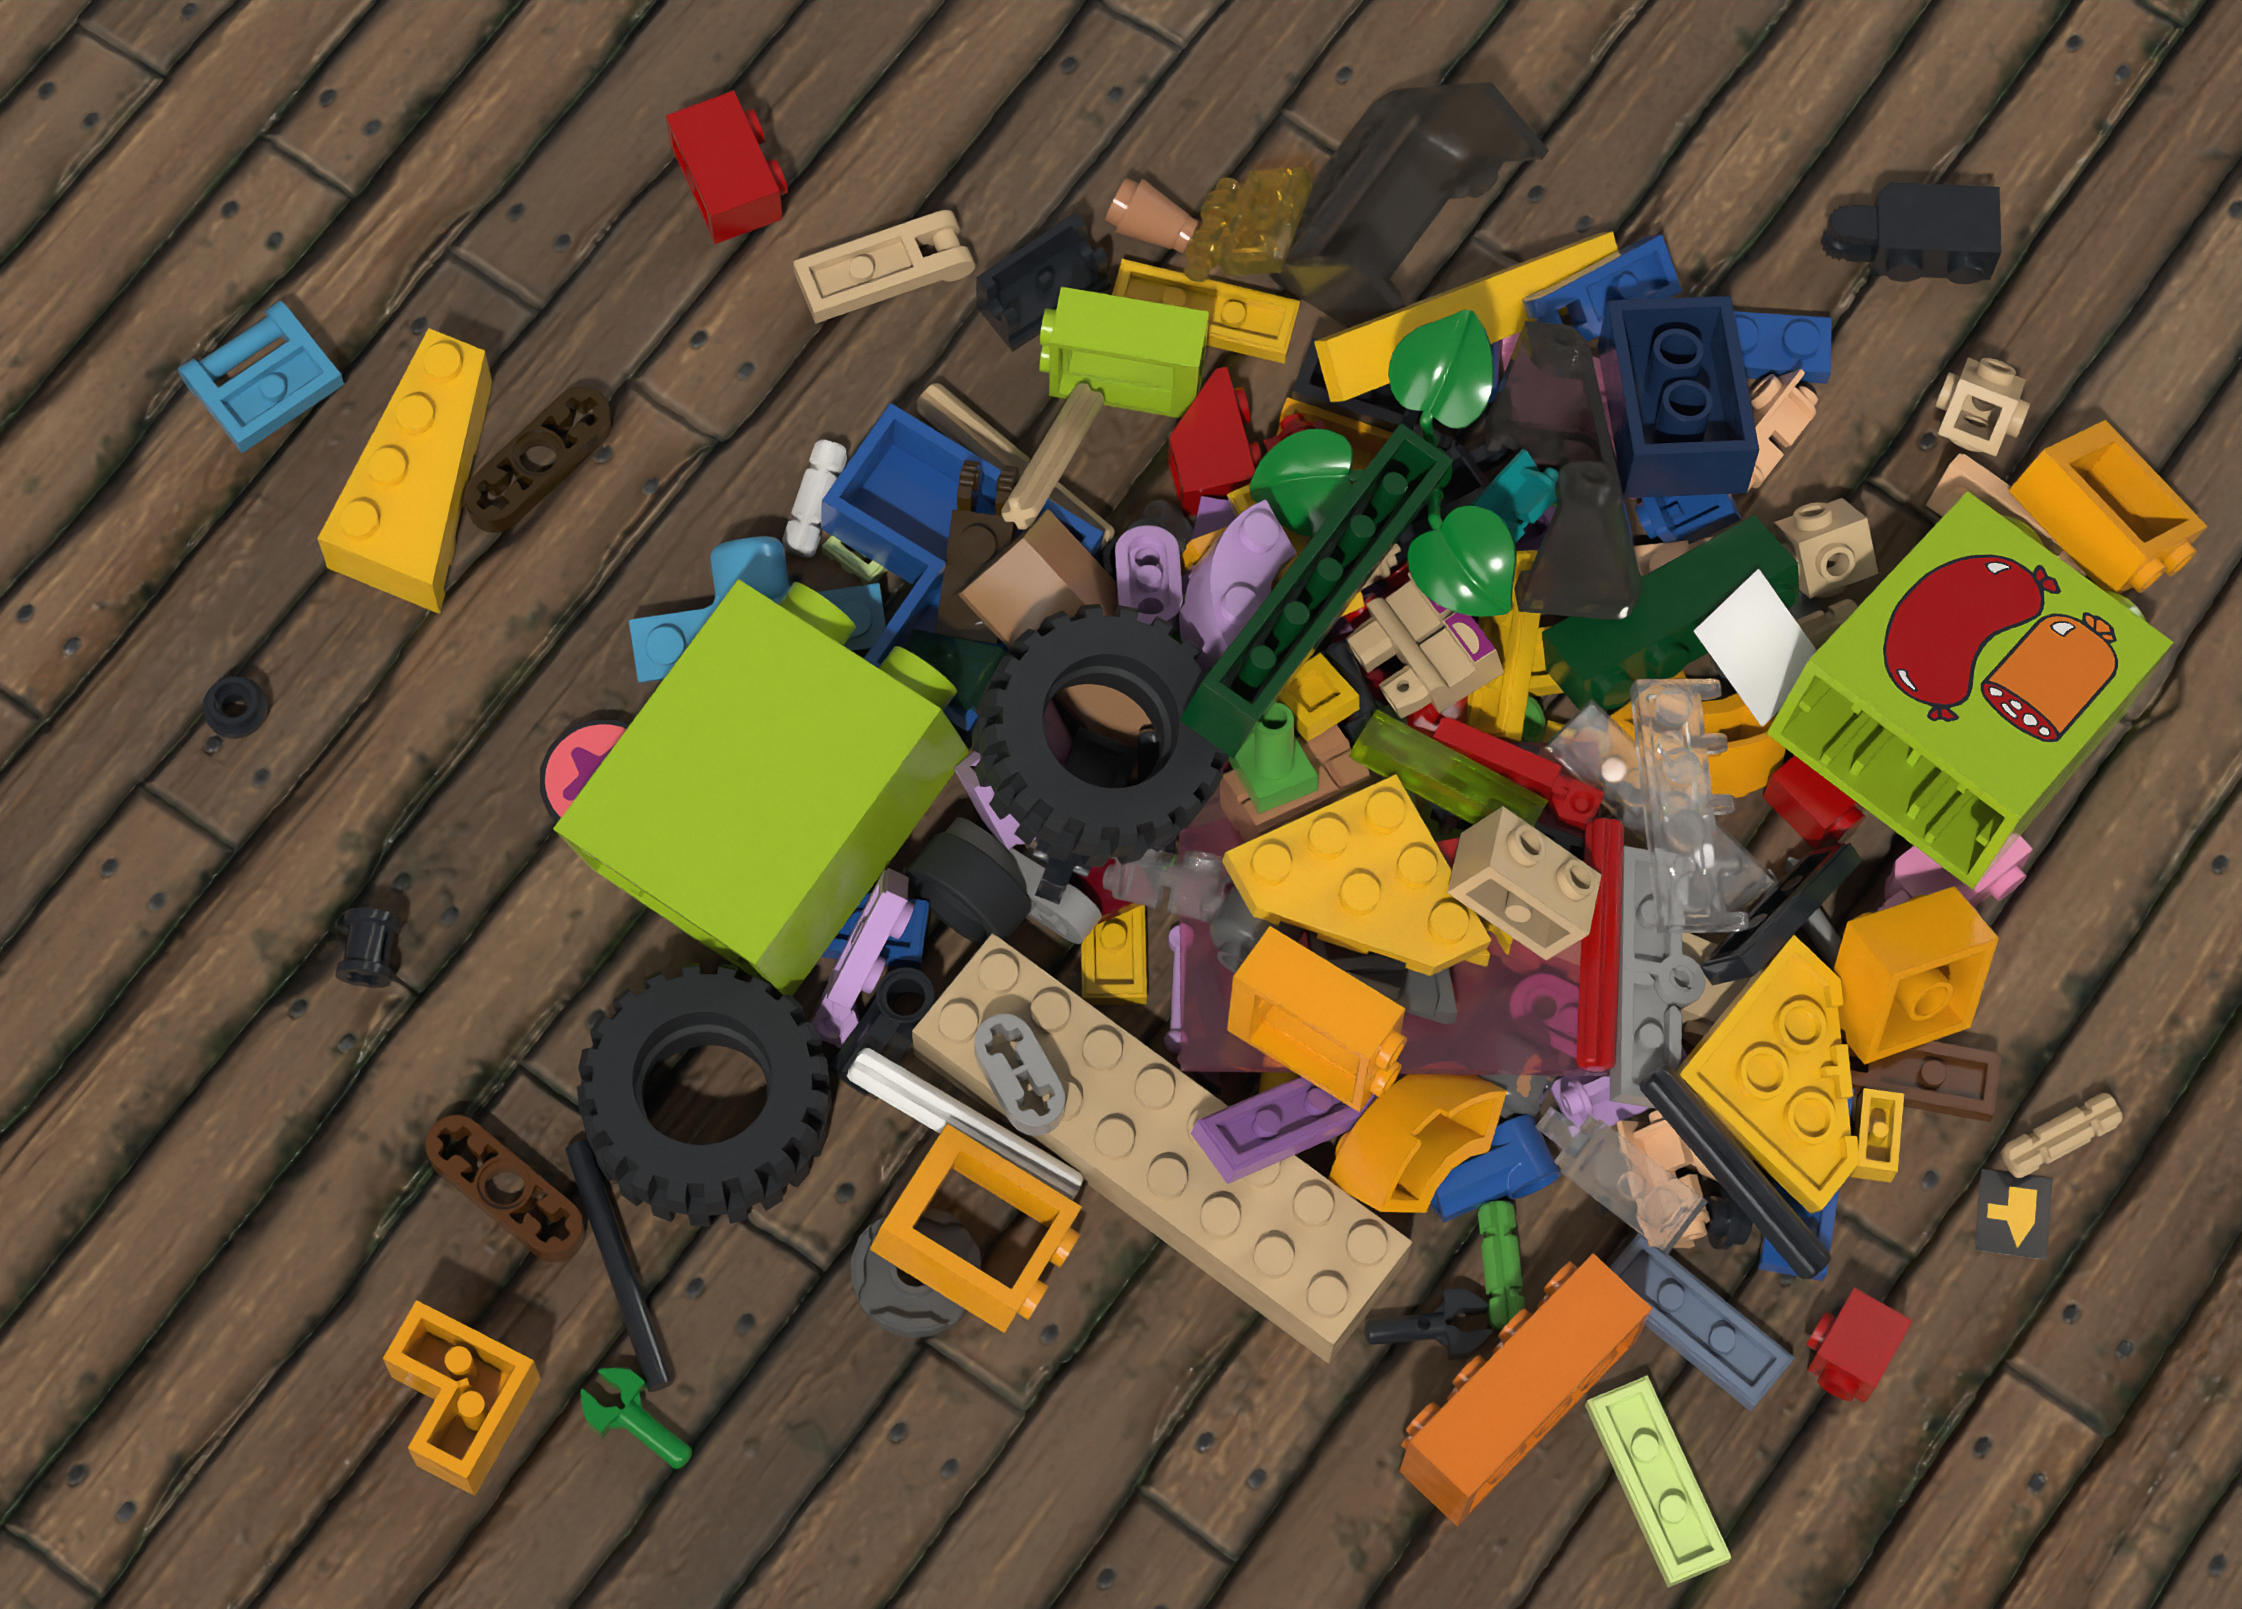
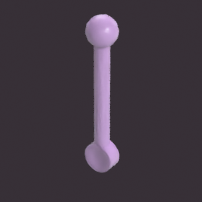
M1183 925L1172 928L1168 936L1169 947L1174 951L1170 1031L1164 1036L1163 1044L1166 1050L1172 1054L1182 1053L1189 1044L1188 1036L1183 1031L1187 952L1193 947L1194 934L1190 928Z

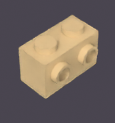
M1503 806L1461 833L1447 893L1543 959L1548 960L1589 935L1602 875Z

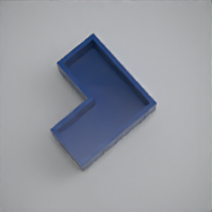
M890 403L822 499L821 529L914 585L864 659L879 668L893 647L899 646L915 654L946 677L955 686L957 693L943 712L968 750H970L972 747V730L979 717L975 713L979 700L1002 657L1006 656L1010 650L1002 641L1001 644L944 637L935 635L943 574L946 568L945 559L952 510H957V490L962 465L965 460L976 461L981 464L982 482L978 494L976 513L996 515V484L1001 470ZM1047 499L1037 518L1046 509H1049L1098 562L1104 532L1050 499ZM1017 529V536H1016V538H1017L1024 530H1022V529Z

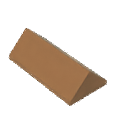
M1046 509L1030 528L1025 529L959 594L962 600L1009 650L1015 640L1029 628L1038 630L1046 617L1057 612L1064 611L1071 618L1075 616L1081 605L1100 604L1103 608V615L1112 616L1118 607L1117 582L1049 509ZM1094 684L1075 685L1060 690L1054 696L1081 727L1137 749L1139 732L1153 728L1148 716L1136 702L1125 694L1106 686ZM1138 756L1129 777L1132 781L1138 778Z

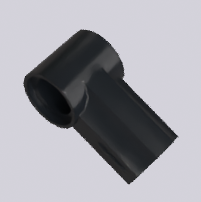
M911 967L897 968L888 972L881 979L877 987L875 1000L829 1065L830 1071L852 1089L877 1101L879 1097L849 1080L847 1077L848 1070L857 1054L864 1048H870L901 1066L913 1048L912 1030L937 1001L930 979L923 972ZM905 992H914L925 999L922 1008L916 1013L909 1016H901L890 1009L893 1000L898 995Z

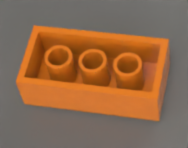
M1594 1253L1579 1268L1571 1261L1565 1264L1543 1289L1547 1294L1537 1305L1538 1310L1534 1314L1526 1308L1520 1310L1499 1333L1498 1338L1501 1341L1492 1351L1493 1356L1488 1361L1480 1354L1474 1357L1453 1380L1452 1384L1455 1388L1446 1400L1448 1402L1440 1408L1432 1401L1407 1427L1406 1431L1409 1435L1401 1444V1447L1406 1452L1399 1472L1457 1527L1637 1342L1653 1308Z

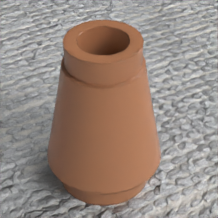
M1125 177L1104 221L1117 227L1115 231L1117 234L1170 250L1174 249L1182 254L1199 223L1198 220L1190 217L1186 211L1143 178L1140 183H1137L1128 177Z

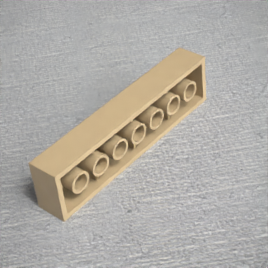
M991 934L912 1030L913 1055L1039 1149L1080 1172L1086 1184L1328 1364L1407 1263L1413 1243L1411 1240L1295 1155L1227 1184L1191 1135V1132L1197 1120L1229 1106L993 934ZM998 1014H1012L1024 1020L1031 1028L1062 1083L1065 1092L1064 1117L1059 1126L1050 1133L1034 1136L1018 1131L1008 1120L980 1070L975 1057V1034L980 1025L989 1017ZM1001 1033L994 1035L993 1049L989 1054L992 1056L995 1053H1002L1013 1070L1019 1067L1015 1055V1045L1020 1040L1016 1038L1007 1041ZM1028 1080L1021 1082L1020 1084L1024 1090V1105L1020 1110L1023 1112L1027 1109H1033L1038 1116L1047 1114V1101L1051 1095L1047 1094L1039 1097L1035 1094Z

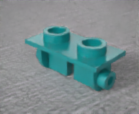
M1522 449L1469 506L1486 508L1499 515L1508 525L1516 543L1525 534L1523 529L1529 523L1534 524L1552 503L1557 504L1563 498L1561 490L1566 486V481L1552 468H1547L1541 473L1527 450Z

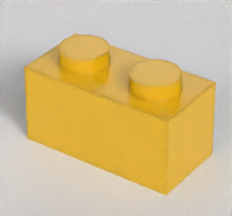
M1863 1088L1857 1099L1854 1136H1857L1860 1163L1853 1170L1850 1177L1892 1182L1898 1172L1904 1102L1903 1093Z

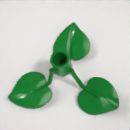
M1462 310L1416 328L1398 343L1389 362L1388 377L1395 398L1407 409L1423 411L1420 418L1422 437L1444 454L1446 452L1437 446L1439 440L1434 435L1433 418L1435 417L1439 422L1451 428L1467 427L1478 419L1486 409L1493 390L1494 363L1490 341L1481 320L1472 310ZM1307 429L1286 437L1264 456L1254 472L1249 490L1251 498L1255 502L1259 503L1266 499L1283 527L1299 535L1314 537L1354 485L1353 482L1357 481L1365 469L1351 470L1353 449L1345 436L1326 429ZM1451 464L1428 500V521L1433 531L1421 534L1409 546L1407 557L1412 579L1426 597L1446 609L1469 616L1505 615L1512 610L1513 582L1517 561L1513 535L1508 525L1499 515L1492 510L1479 506L1458 507L1451 511L1442 521L1440 518V501L1443 499L1444 494L1441 490L1450 481L1452 475Z

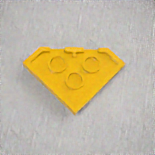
M1397 774L1225 852L1222 860L1253 917L1261 918L1278 926L1280 921L1318 933L1317 939L1365 955L1372 951L1405 962V968L1428 976H1432L1487 950L1492 941L1476 912L1447 893L1452 870Z
M1792 935L1750 979L1678 1067L1676 1072L1732 1139L1812 1214L1823 1210L1860 1163L1858 1139L1857 1136H1851L1848 1098L1853 1097L1848 1044H1842L1838 1012V1007L1844 1005L1841 979L1795 935Z

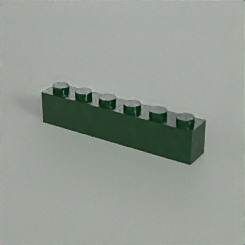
M1400 423L1202 681L1181 716L1180 721L1234 759L1427 503L1454 460Z

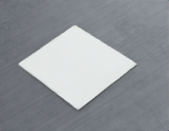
M1759 569L1694 630V633L1762 727L1781 709L1808 660L1817 651Z

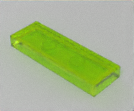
M1379 710L1375 711L1349 755L1352 760L1386 778L1397 774L1403 787L1474 825L1504 806L1534 827L1548 800Z

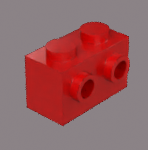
M734 90L666 115L669 144L714 245L782 220L780 196L788 193L783 172L776 159L766 162L759 146L765 143L759 119L752 108L743 111Z

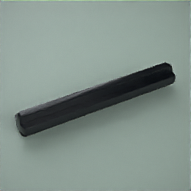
M1668 1064L1659 1065L1652 1069L1639 1084L1642 1093L1794 1272L1802 1279H1811L1818 1275L1831 1261V1255L1677 1072Z

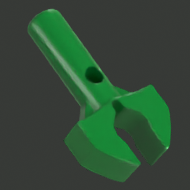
M599 1369L600 1378L621 1393L624 1409H619L616 1406L603 1407L587 1391L581 1389L582 1408L588 1426L602 1438L611 1429H627L674 1469H680L685 1466L692 1455L691 1447L642 1408L640 1396L647 1389L645 1381L630 1369Z

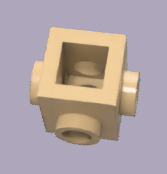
M1968 358L1961 376L1948 373L1935 407L1946 411L1938 434L1949 438L1954 444L1966 450L1985 452L1997 456L2005 434L2017 438L2031 403L2020 399L2026 379L2015 376V369L2002 361L1982 358L1979 362ZM1977 398L1989 402L1991 404H1983L1979 402Z
M1843 498L1829 503L1817 502L1806 504L1795 510L1793 516L1774 522L1777 540L1798 562L1799 590L1810 599L1813 597L1825 598L1835 596L1843 592L1847 585L1879 574L1868 519Z

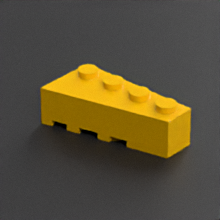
M428 328L317 538L328 569L441 614L445 596V580L448 567L452 565L456 547L455 536L461 509L465 507L466 503L465 489L468 484L473 456L477 453L492 387V379L484 350Z

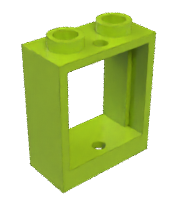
M1061 287L1057 309L1045 308L1039 344L1043 346L1039 372L1049 373V396L1068 399L1075 386L1088 384L1091 391L1101 392L1104 398L1103 405L1182 418L1200 392L1205 367L1209 312Z

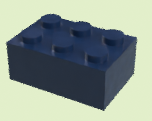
M1731 296L1608 301L1597 346L1623 498L1747 493L1760 449Z

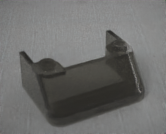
M1492 82L1403 88L1390 91L1376 100L1363 114L1265 244L1259 254L1258 264L1276 284L1347 328L1406 307L1401 301V291L1389 279L1449 199L1465 198L1468 196L1476 198L1485 194L1496 183L1499 176L1498 171L1504 162L1543 160L1549 150Z

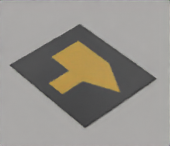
M1981 1169L1975 1250L2047 1260L2053 1179L2030 1175L2016 1178L2008 1172Z

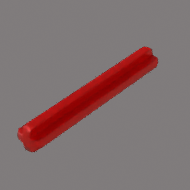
M1595 818L1594 821L1586 825L1584 863L1602 876L1588 936L1581 939L1576 1062L1579 1068L1594 1072L1607 1071V1069L1613 1068L1616 1064L1624 826L1621 821L1608 818Z

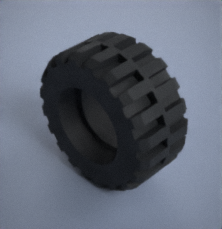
M1100 604L1081 605L1074 617L1069 618L1068 614L1064 611L1046 617L1038 630L1030 628L1015 640L1008 654L1002 657L981 695L975 712L979 717L972 730V750L980 753V760L975 767L980 787L991 786L995 793L989 805L1000 820L1010 814L1020 824L1014 835L1023 842L1030 845L1033 839L1038 837L1050 844L1047 856L1063 862L1066 861L1071 853L1083 855V866L1103 867L1111 857H1117L1118 861L1123 865L1140 860L1147 850L1160 851L1172 843L1183 829H1187L1203 809L1223 778L1220 770L1229 759L1228 754L1180 721L1200 684L1213 667H1209L1204 671L1200 668L1196 660L1202 653V650L1190 637L1182 644H1179L1168 635L1173 627L1171 623L1158 616L1155 617L1151 625L1138 621L1139 611L1137 608L1119 605L1112 616H1104L1103 608ZM1083 684L1101 685L1115 689L1136 702L1151 721L1158 741L1159 757L1151 774L1141 783L1134 786L1104 788L1086 783L1068 772L1050 750L1043 729L1045 709L1049 701L1060 690Z
M701 962L681 965L683 976L666 980L662 970L646 976L644 980L647 990L636 996L632 990L627 988L613 1000L615 1014L612 1018L599 1016L590 1031L593 1045L591 1048L582 1049L578 1066L581 1077V1085L577 1086L578 1106L589 1146L593 1149L599 1168L608 1181L615 1180L618 1183L621 1195L632 1204L638 1206L644 1201L651 1205L653 1216L670 1222L674 1220L676 1213L688 1215L691 1226H710L711 1215L728 1214L729 1223L732 1224L749 1219L747 1208L761 1202L763 1208L768 1211L782 1202V1189L788 1183L798 1188L810 1173L809 1160L811 1157L821 1155L827 1140L825 1127L826 1123L831 1121L832 1108L827 1058L824 1057L822 1040L814 1023H807L804 1020L803 1007L791 994L783 995L780 998L776 995V990L772 983L758 973L753 976L751 982L742 980L738 966L720 963L717 974H703ZM712 1045L734 1049L755 1061L761 1067L767 1082L766 1105L758 1118L737 1136L719 1143L692 1145L663 1135L650 1123L644 1109L645 1087L659 1066L675 1054L693 1047Z

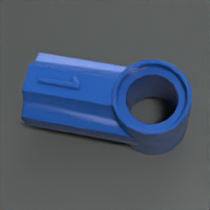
M1526 1114L1498 1125L1489 1152L1471 1156L1451 1170L1436 1189L1430 1203L1434 1212L1438 1214L1443 1223L1475 1210L1486 1202L1495 1201L1505 1196H1508L1509 1200H1515L1531 1195L1552 1184L1561 1176V1172L1534 1117Z

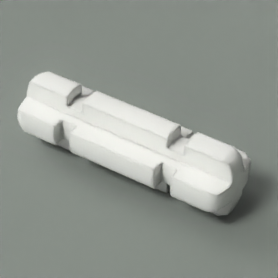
M824 439L818 440L814 444L809 459L810 467L805 471L791 512L793 514L792 520L788 521L782 538L784 551L790 555L809 559L816 553L821 538L819 533L821 530L822 499L843 471L847 461L846 448L839 443Z

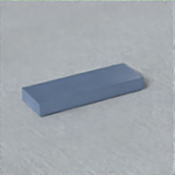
M1641 1232L1610 1266V1269L1653 1308L1645 1326L1750 1412L1753 1411L1794 1361V1356L1660 1247H1649L1647 1237Z

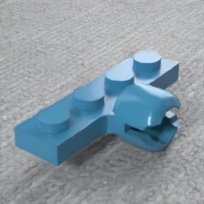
M768 536L749 537L726 541L714 547L710 555L715 598L711 606L705 609L629 620L639 684L664 680L738 579L778 604L791 586L789 584L784 546L777 538ZM880 584L817 592L844 612L856 625L855 631L844 644V647L852 652L870 650L886 627Z

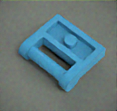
M281 300L264 310L265 318L199 362L192 358L177 368L188 389L202 402L241 453H244L344 385L341 373ZM281 337L286 341L285 344L219 388L214 383V381Z

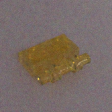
M1294 167L1250 171L1242 189L1240 184L1234 179L1221 178L1217 183L1215 191L1206 195L1200 211L1201 218L1203 219L1199 231L1191 234L1186 247L1185 255L1188 259L1184 270L1186 277L1194 282H1204L1207 280L1210 269L1215 268L1217 265H1220L1225 276L1281 273L1313 186L1306 168Z

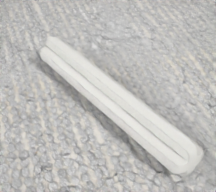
M870 1048L862 1049L852 1062L847 1077L850 1081L940 1134L948 1123L1070 1200H1073L1077 1195L1084 1177L1080 1172Z

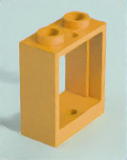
M2106 420L2044 449L2008 490L2099 588L2122 594L2131 588L2141 593L2156 582L2164 572L2169 577L2176 574L2196 555L2197 550L2191 544L2208 527Z
M1269 926L1233 976L1227 1031L1359 1113L1373 1094L1383 1098L1389 1091L1401 1070L1402 1064L1396 1060L1407 1041V1037L1401 1034L1405 1014L1404 1007Z
M947 1123L880 1227L869 1250L1005 1333L1016 1314L1029 1320L1049 1286L1038 1280L1048 1262L1050 1261L1061 1268L1081 1234L1070 1228L1082 1206ZM952 1169L1049 1228L1012 1289L914 1229Z

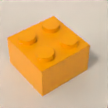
M1955 886L1929 895H1917L1905 903L1875 913L1866 912L1847 922L1833 972L1841 979L1844 1005L1838 1007L1840 1031L1842 1038L1864 1065L1971 1028L1999 937Z

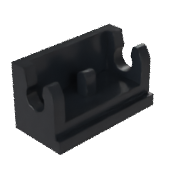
M1076 212L976 277L977 309L1012 352L1040 335L1045 308L1057 309L1061 287L1103 293L1111 288V281L1108 278V259L1102 247L1096 251L1091 249L1086 238L1088 236L1086 224Z

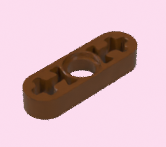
M462 1115L446 1116L438 1120L430 1128L425 1142L426 1152L432 1167L441 1177L538 1258L547 1262H562L578 1253L585 1240V1226L580 1211L569 1199L469 1117ZM466 1135L469 1136L467 1140L469 1150L472 1156L483 1164L478 1170L473 1183L467 1181V1179L475 1175L473 1168L461 1156L455 1154L448 1161L444 1159L447 1152L443 1141L449 1136L456 1141H460ZM489 1154L496 1156L486 1162ZM504 1172L514 1173L524 1181L522 1195L518 1200L508 1205L496 1204L487 1196V1186L491 1179ZM538 1194L544 1196V1198L536 1203L539 1212L552 1222L559 1221L563 1216L567 1218L565 1227L569 1236L564 1241L554 1236L548 1239L546 1243L541 1241L544 1236L542 1227L528 1213L534 1205ZM525 1215L522 1224L515 1221Z

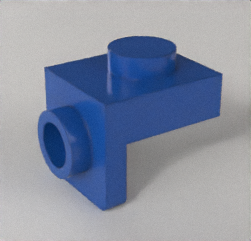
M1732 494L1642 498V503L1635 505L1638 518L1649 538L1653 539L1658 536L1665 543L1688 540V543L1691 544L1742 520Z

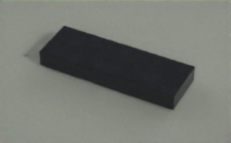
M1841 843L1810 851L1800 859L1702 962L1701 969L1712 986L1752 977L1768 962L1863 861L1851 843Z

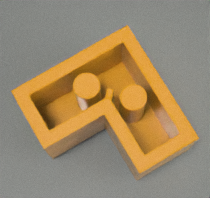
M416 1300L383 1357L392 1378L435 1400L409 1444L408 1450L416 1466L476 1496L540 1383L541 1378L534 1360Z

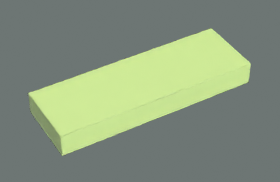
M1648 1375L1587 1400L1585 1407L1667 1587L1669 1588L1729 1563L1732 1557Z

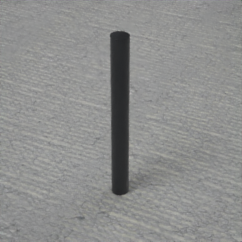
M587 1140L573 1143L566 1147L565 1152L649 1392L665 1389L673 1384V1379L595 1155Z

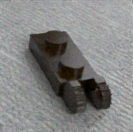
M965 460L959 477L957 510H952L945 559L946 568L943 574L935 635L1001 644V640L962 600L959 594L1016 539L1018 528L1015 522H1005L1001 509L1019 481L1020 473L1018 467L1004 465L996 484V515L976 513L978 494L982 482L981 464L976 461Z

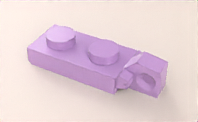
M889 868L887 871L883 870L829 975V982L808 1023H814L821 1040L842 1048L858 1025L860 1014L855 1000L860 991L868 994L873 991L886 962L885 958L879 956L889 936L895 939L901 937L912 915L914 904L907 901L909 877Z

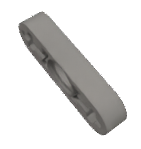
M957 817L945 831L975 845L1010 873L1023 888L1030 900V913L1028 915L1066 940L1075 944H1081L1102 919V915L1096 905L1070 884L1067 885L1059 905L1035 896L1045 868L1013 848L1008 850L996 837L971 821Z

